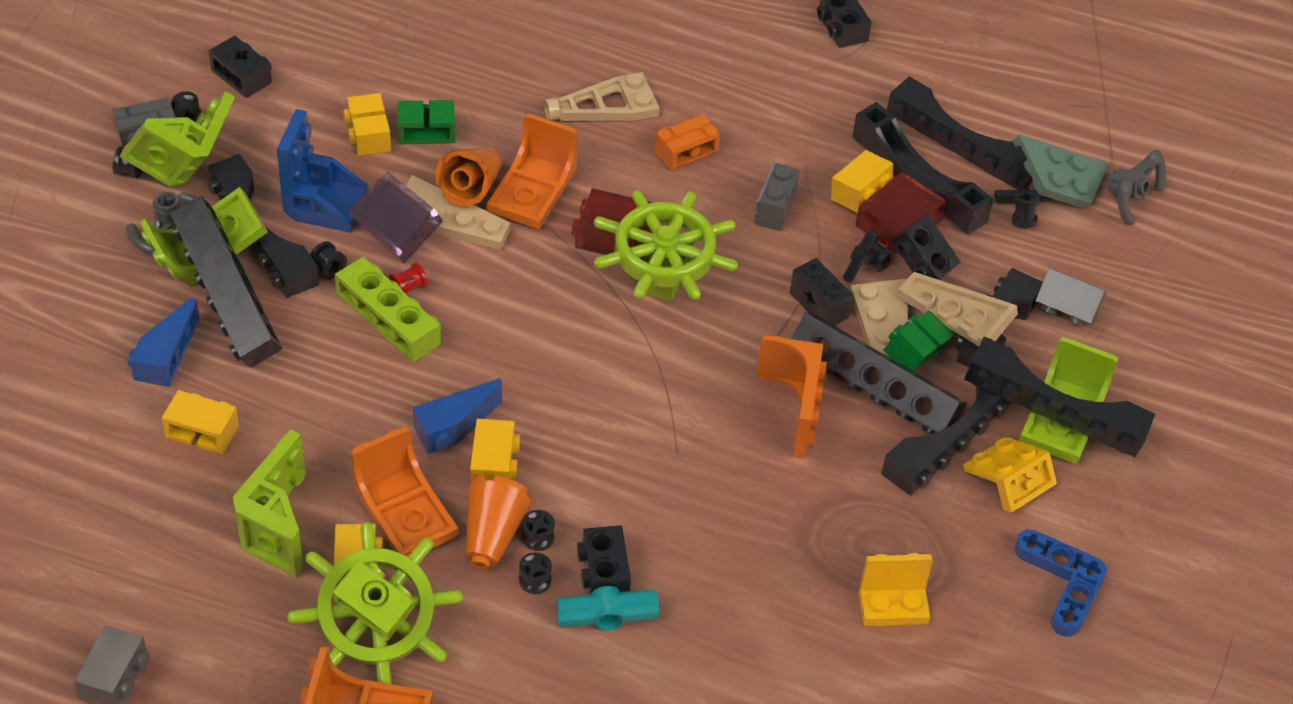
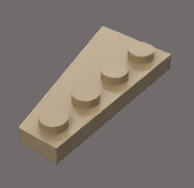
M913 272L898 289L900 299L923 313L930 310L946 327L977 346L980 345L984 336L996 341L1018 315L1017 305Z

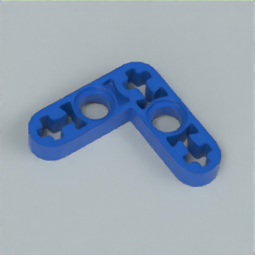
M1032 529L1022 531L1016 541V555L1025 562L1069 581L1054 610L1051 626L1057 634L1064 637H1072L1079 632L1103 583L1107 570L1106 565L1099 558ZM1029 543L1035 545L1032 549L1026 547ZM1044 549L1048 550L1046 556L1042 555ZM1055 554L1064 555L1069 562L1067 564H1058L1052 559V556ZM1075 562L1079 564L1076 570L1073 569ZM1088 570L1095 572L1092 576L1086 574ZM1073 591L1083 592L1087 596V600L1076 601L1070 593ZM1068 610L1074 612L1069 624L1063 622Z

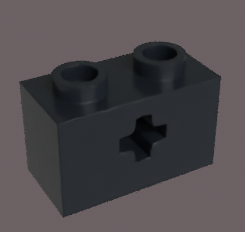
M235 35L209 50L211 71L245 98L250 97L272 83V66L265 56L259 55L248 43L241 41Z
M817 258L793 269L790 294L808 313L816 314L833 325H837L849 318L853 294Z

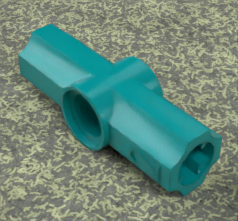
M603 586L595 589L591 595L557 597V622L559 628L595 625L600 630H614L622 626L624 622L659 619L658 594L655 589L620 592L616 587Z

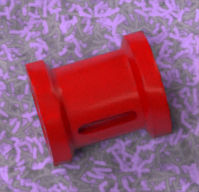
M417 262L411 264L410 269L399 274L392 273L389 275V280L395 281L406 295L418 287L425 288L428 286L427 275L422 266Z

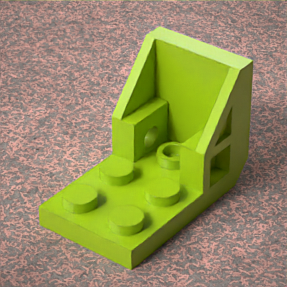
M225 91L219 99L213 98L205 111L207 114L201 113L196 122L188 117L146 119L123 148L119 157L169 187L184 185L208 157L235 96Z
M290 429L235 493L233 501L241 549L297 578L304 569L300 532L287 495L295 486H299L303 482L306 469L301 434Z

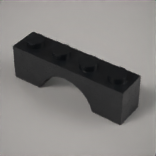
M1011 268L1006 277L1001 276L997 281L994 295L988 296L1017 305L1018 315L1014 319L1027 320L1038 303L1035 300L1043 282ZM1001 334L996 341L1005 345L1007 338ZM960 335L956 343V348L959 349L956 362L970 367L979 346Z

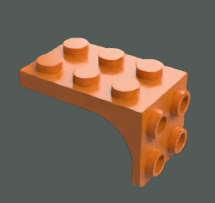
M526 114L523 119V135L519 151L512 166L488 201L487 212L540 229L577 170V130L533 114Z
M764 335L761 339L756 376L760 379L785 384L797 394L800 401V413L793 457L805 459L807 447L813 448L816 429L812 428H817L820 405H815L814 403L820 404L822 398L823 382L818 380H824L827 362L821 361L823 344Z
M407 426L391 430L372 441L363 442L350 452L353 489L393 551L408 557L423 538H430L433 541L434 548L459 536V528L421 472L413 450L412 432Z
M321 646L318 657L313 656L311 659L309 677L312 678L309 686L303 687L300 697V704H432L433 691L350 676L339 670L332 663L329 647Z

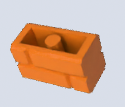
M704 114L694 118L688 117L679 124L671 127L665 126L656 132L654 151L671 171L719 151L720 133Z

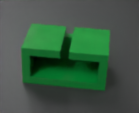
M423 100L398 101L399 145L455 143L454 100H429V104H423Z
M928 310L920 317L914 314L904 326H897L889 334L888 338L891 341L883 351L893 360L912 371H916L938 355L954 337V334Z

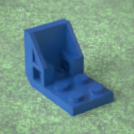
M296 109L277 147L283 211L296 222L351 233L368 194V184L333 157L313 153L314 146L310 145L312 125L308 124L307 111Z

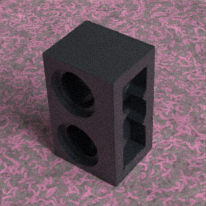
M820 0V4L817 7L818 19L824 23L830 38L835 40L839 48L868 42L872 21L858 0Z
M928 214L911 222L890 239L897 253L904 259L912 273L916 272L940 280L961 262Z
M622 525L584 528L583 542H577L578 561H584L585 569H581L582 588L589 589V595L595 589L603 586L616 587L620 592L630 591L631 576Z

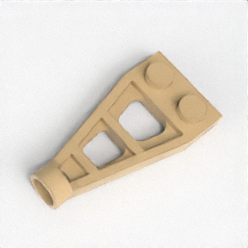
M643 72L617 76L561 98L554 97L544 99L543 101L545 117L551 121L558 119L559 121H636L659 117L660 107ZM618 92L621 94L626 106L607 107L602 97ZM592 99L596 106V109H578L576 104Z

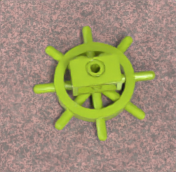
M635 190L632 193V199L637 208L629 212L620 223L603 217L595 218V227L614 233L616 237L615 252L597 257L594 260V265L596 268L601 269L620 264L628 275L638 280L633 291L637 299H641L645 294L672 302L678 288L683 286L692 300H697L700 298L701 292L695 281L703 277L710 270L711 266L731 272L738 269L737 261L715 254L716 236L733 231L736 228V223L733 220H727L711 225L702 214L692 209L697 198L693 191L687 192L681 204L674 202L648 203L640 190ZM660 222H670V224L662 226ZM648 225L652 233L640 230L639 228ZM682 226H684V227L688 228L689 230H691V231H688V232H684V233L679 234V231H680V229H681ZM630 238L645 244L630 248L628 240ZM700 240L703 250L694 247V242ZM643 256H647V259H646L645 262L642 261V260L639 259V258H640V257H643Z
M364 522L360 527L363 550L346 556L335 566L316 552L312 551L306 555V562L325 576L319 591L317 607L292 610L288 613L287 619L292 624L319 621L326 639L333 647L329 655L335 666L344 657L361 664L376 665L377 681L392 684L389 663L406 657L417 647L439 663L446 660V651L426 637L432 624L434 606L460 603L463 601L464 595L460 590L432 592L427 576L418 566L433 548V541L430 538H423L407 557L393 550L376 548L374 526L370 522ZM378 566L390 567L397 571L387 582L383 579L385 574ZM407 579L412 582L418 595H412L402 586ZM333 599H334V601H336L339 605H332ZM420 608L418 619L413 627L405 619L413 609ZM353 616L358 618L345 635L339 631L334 622V619ZM368 627L372 629L374 648L355 644ZM395 631L404 636L397 643L387 646V641Z

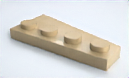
M411 175L391 213V222L501 251L510 232V222L475 205L469 207L456 206L442 196L444 193L440 188Z
M907 278L850 285L849 291L853 294L852 303L866 344L886 356L888 355L883 349L891 341L888 338L889 334L897 326H904L908 321V303L899 298L898 291ZM875 368L878 380H880L881 373L878 368Z

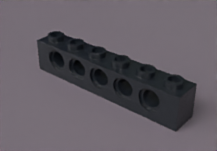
M805 312L791 339L821 344L823 339L827 338L830 348L827 353H822L821 361L827 362L826 373L832 376H836L838 373L846 378V385L857 391H861L862 388L872 393L870 398L880 405L887 406L889 403L897 408V415L910 422L916 419L923 424L922 429L929 434L941 431L957 422L967 405L966 401L816 314ZM849 353H852L855 357V364L851 369H848L845 364V358ZM874 368H878L881 373V378L876 384L870 378L871 371ZM900 383H903L907 389L906 395L902 399H899L896 395V387ZM927 397L933 404L932 411L929 414H925L921 407L923 400Z

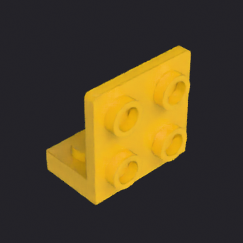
M1012 438L998 440L995 445L984 452L975 454L971 460L963 464L965 472L997 484L1002 508L1010 513L1057 484L1050 452Z
M877 554L866 557L858 592L863 627L929 624L930 612L925 589L933 563L931 554Z

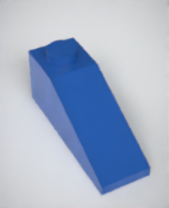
M190 298L145 333L140 338L136 348L131 349L128 357V366L132 369L134 380L170 387L200 320L197 299Z
M499 378L413 407L414 428L428 454L438 450H445L452 445L458 444L476 427L477 419L486 418L502 403L501 379Z

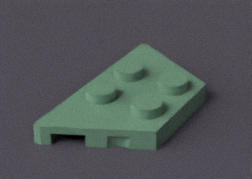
M1021 134L1013 140L1015 147H1022L1027 160L1023 164L1031 175L1039 195L1083 209L1092 203L1108 167L1107 163Z

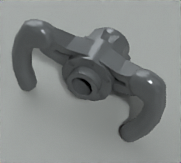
M1159 150L1150 152L1146 158L1130 170L1119 168L1118 170H1113L1108 177V191L1118 196L1119 212L1127 225H1132L1135 222V218L1129 208V198L1141 200L1149 193L1151 182L1148 177L1154 169L1156 173L1155 189L1157 191L1165 189L1166 165L1163 155Z
M173 192L158 194L153 201L155 226L161 229H172L175 223L170 214L181 208L182 203L188 204L198 197L186 192L180 193L179 196ZM128 224L126 230L128 238L133 245L140 251L152 255L155 251L154 247H151L140 236L135 224Z

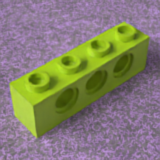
M361 257L335 273L337 295L412 363L441 345V325L437 318L426 313L417 300L409 298L395 281H390L382 273L376 264L372 265L366 258Z

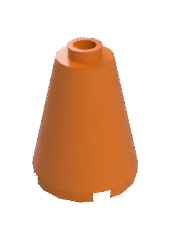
M489 147L449 152L439 160L435 170V182L437 187L440 186L444 194L442 196L450 203L461 207H469L481 202L488 194L501 168V157L496 150Z
M486 474L477 475L472 478L469 485L465 556L473 567L481 570H488L489 567L498 564L533 500L532 494L530 496L527 495V487L503 476L495 475L494 481L484 480Z

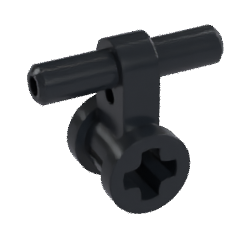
M1017 187L1016 190L994 191L995 201H1013L1016 205L1011 222L1020 228L1036 226L1038 220L1035 214L1036 206L1039 205V202L1051 201V198L1039 195L1037 190H1029V187Z
M868 229L860 244L855 246L850 255L851 261L843 274L844 280L853 282L862 265L873 264L875 270L882 272L893 261L895 251L890 247L885 248L878 242V233L874 229Z

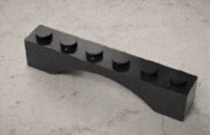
M909 76L890 92L887 111L896 119L1015 189L1017 187H1028L1033 182L1031 175L1023 164L1027 158L1022 147L1016 148L1014 141L991 138L964 127L941 108L931 88Z
M876 102L856 113L852 138L869 152L892 162L893 172L968 235L988 223L994 200L974 182L954 180L933 168L910 144L896 118L879 103Z
M240 154L208 165L210 178L206 179L207 185L213 195L217 194L219 201L239 187L246 193L250 202L252 201L255 192L253 174ZM266 228L268 233L248 246L250 251L255 250L261 268L269 271L272 284L276 289L280 288L286 298L319 285L317 264L304 246L287 241L274 234L268 228Z
M986 336L983 337L964 377V380L979 388L986 389L1007 401L1021 405L1033 413L1045 416L1064 427H1069L1088 436L1092 440L1104 443L1134 458L1144 444L1155 417V413L1129 401L1113 403L1093 402L1062 393L1035 376L1020 361L1012 348Z
M976 386V400L961 419L936 433L904 438L885 455L881 475L910 496L918 488L924 489L938 470L943 471L948 467L957 452L963 453L968 448L973 437L976 435L981 436L995 417L997 419L1001 418L1012 401H1007L999 395Z

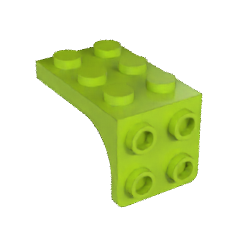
M240 187L212 206L236 255L268 233L246 193ZM146 218L141 220L140 223L144 229L141 234L145 241L151 247H154L155 251L152 255L162 268L167 266L169 272L177 281L182 279L190 287L196 284L198 281L195 273L198 270L195 264H190L183 252L186 249L184 241H179L173 229L158 228Z
M1061 337L1044 383L1062 393L1079 399L1104 402L1118 363V358L1106 351L1085 345L1076 340ZM1031 411L1019 441L1050 452V455L1078 465L1089 437Z

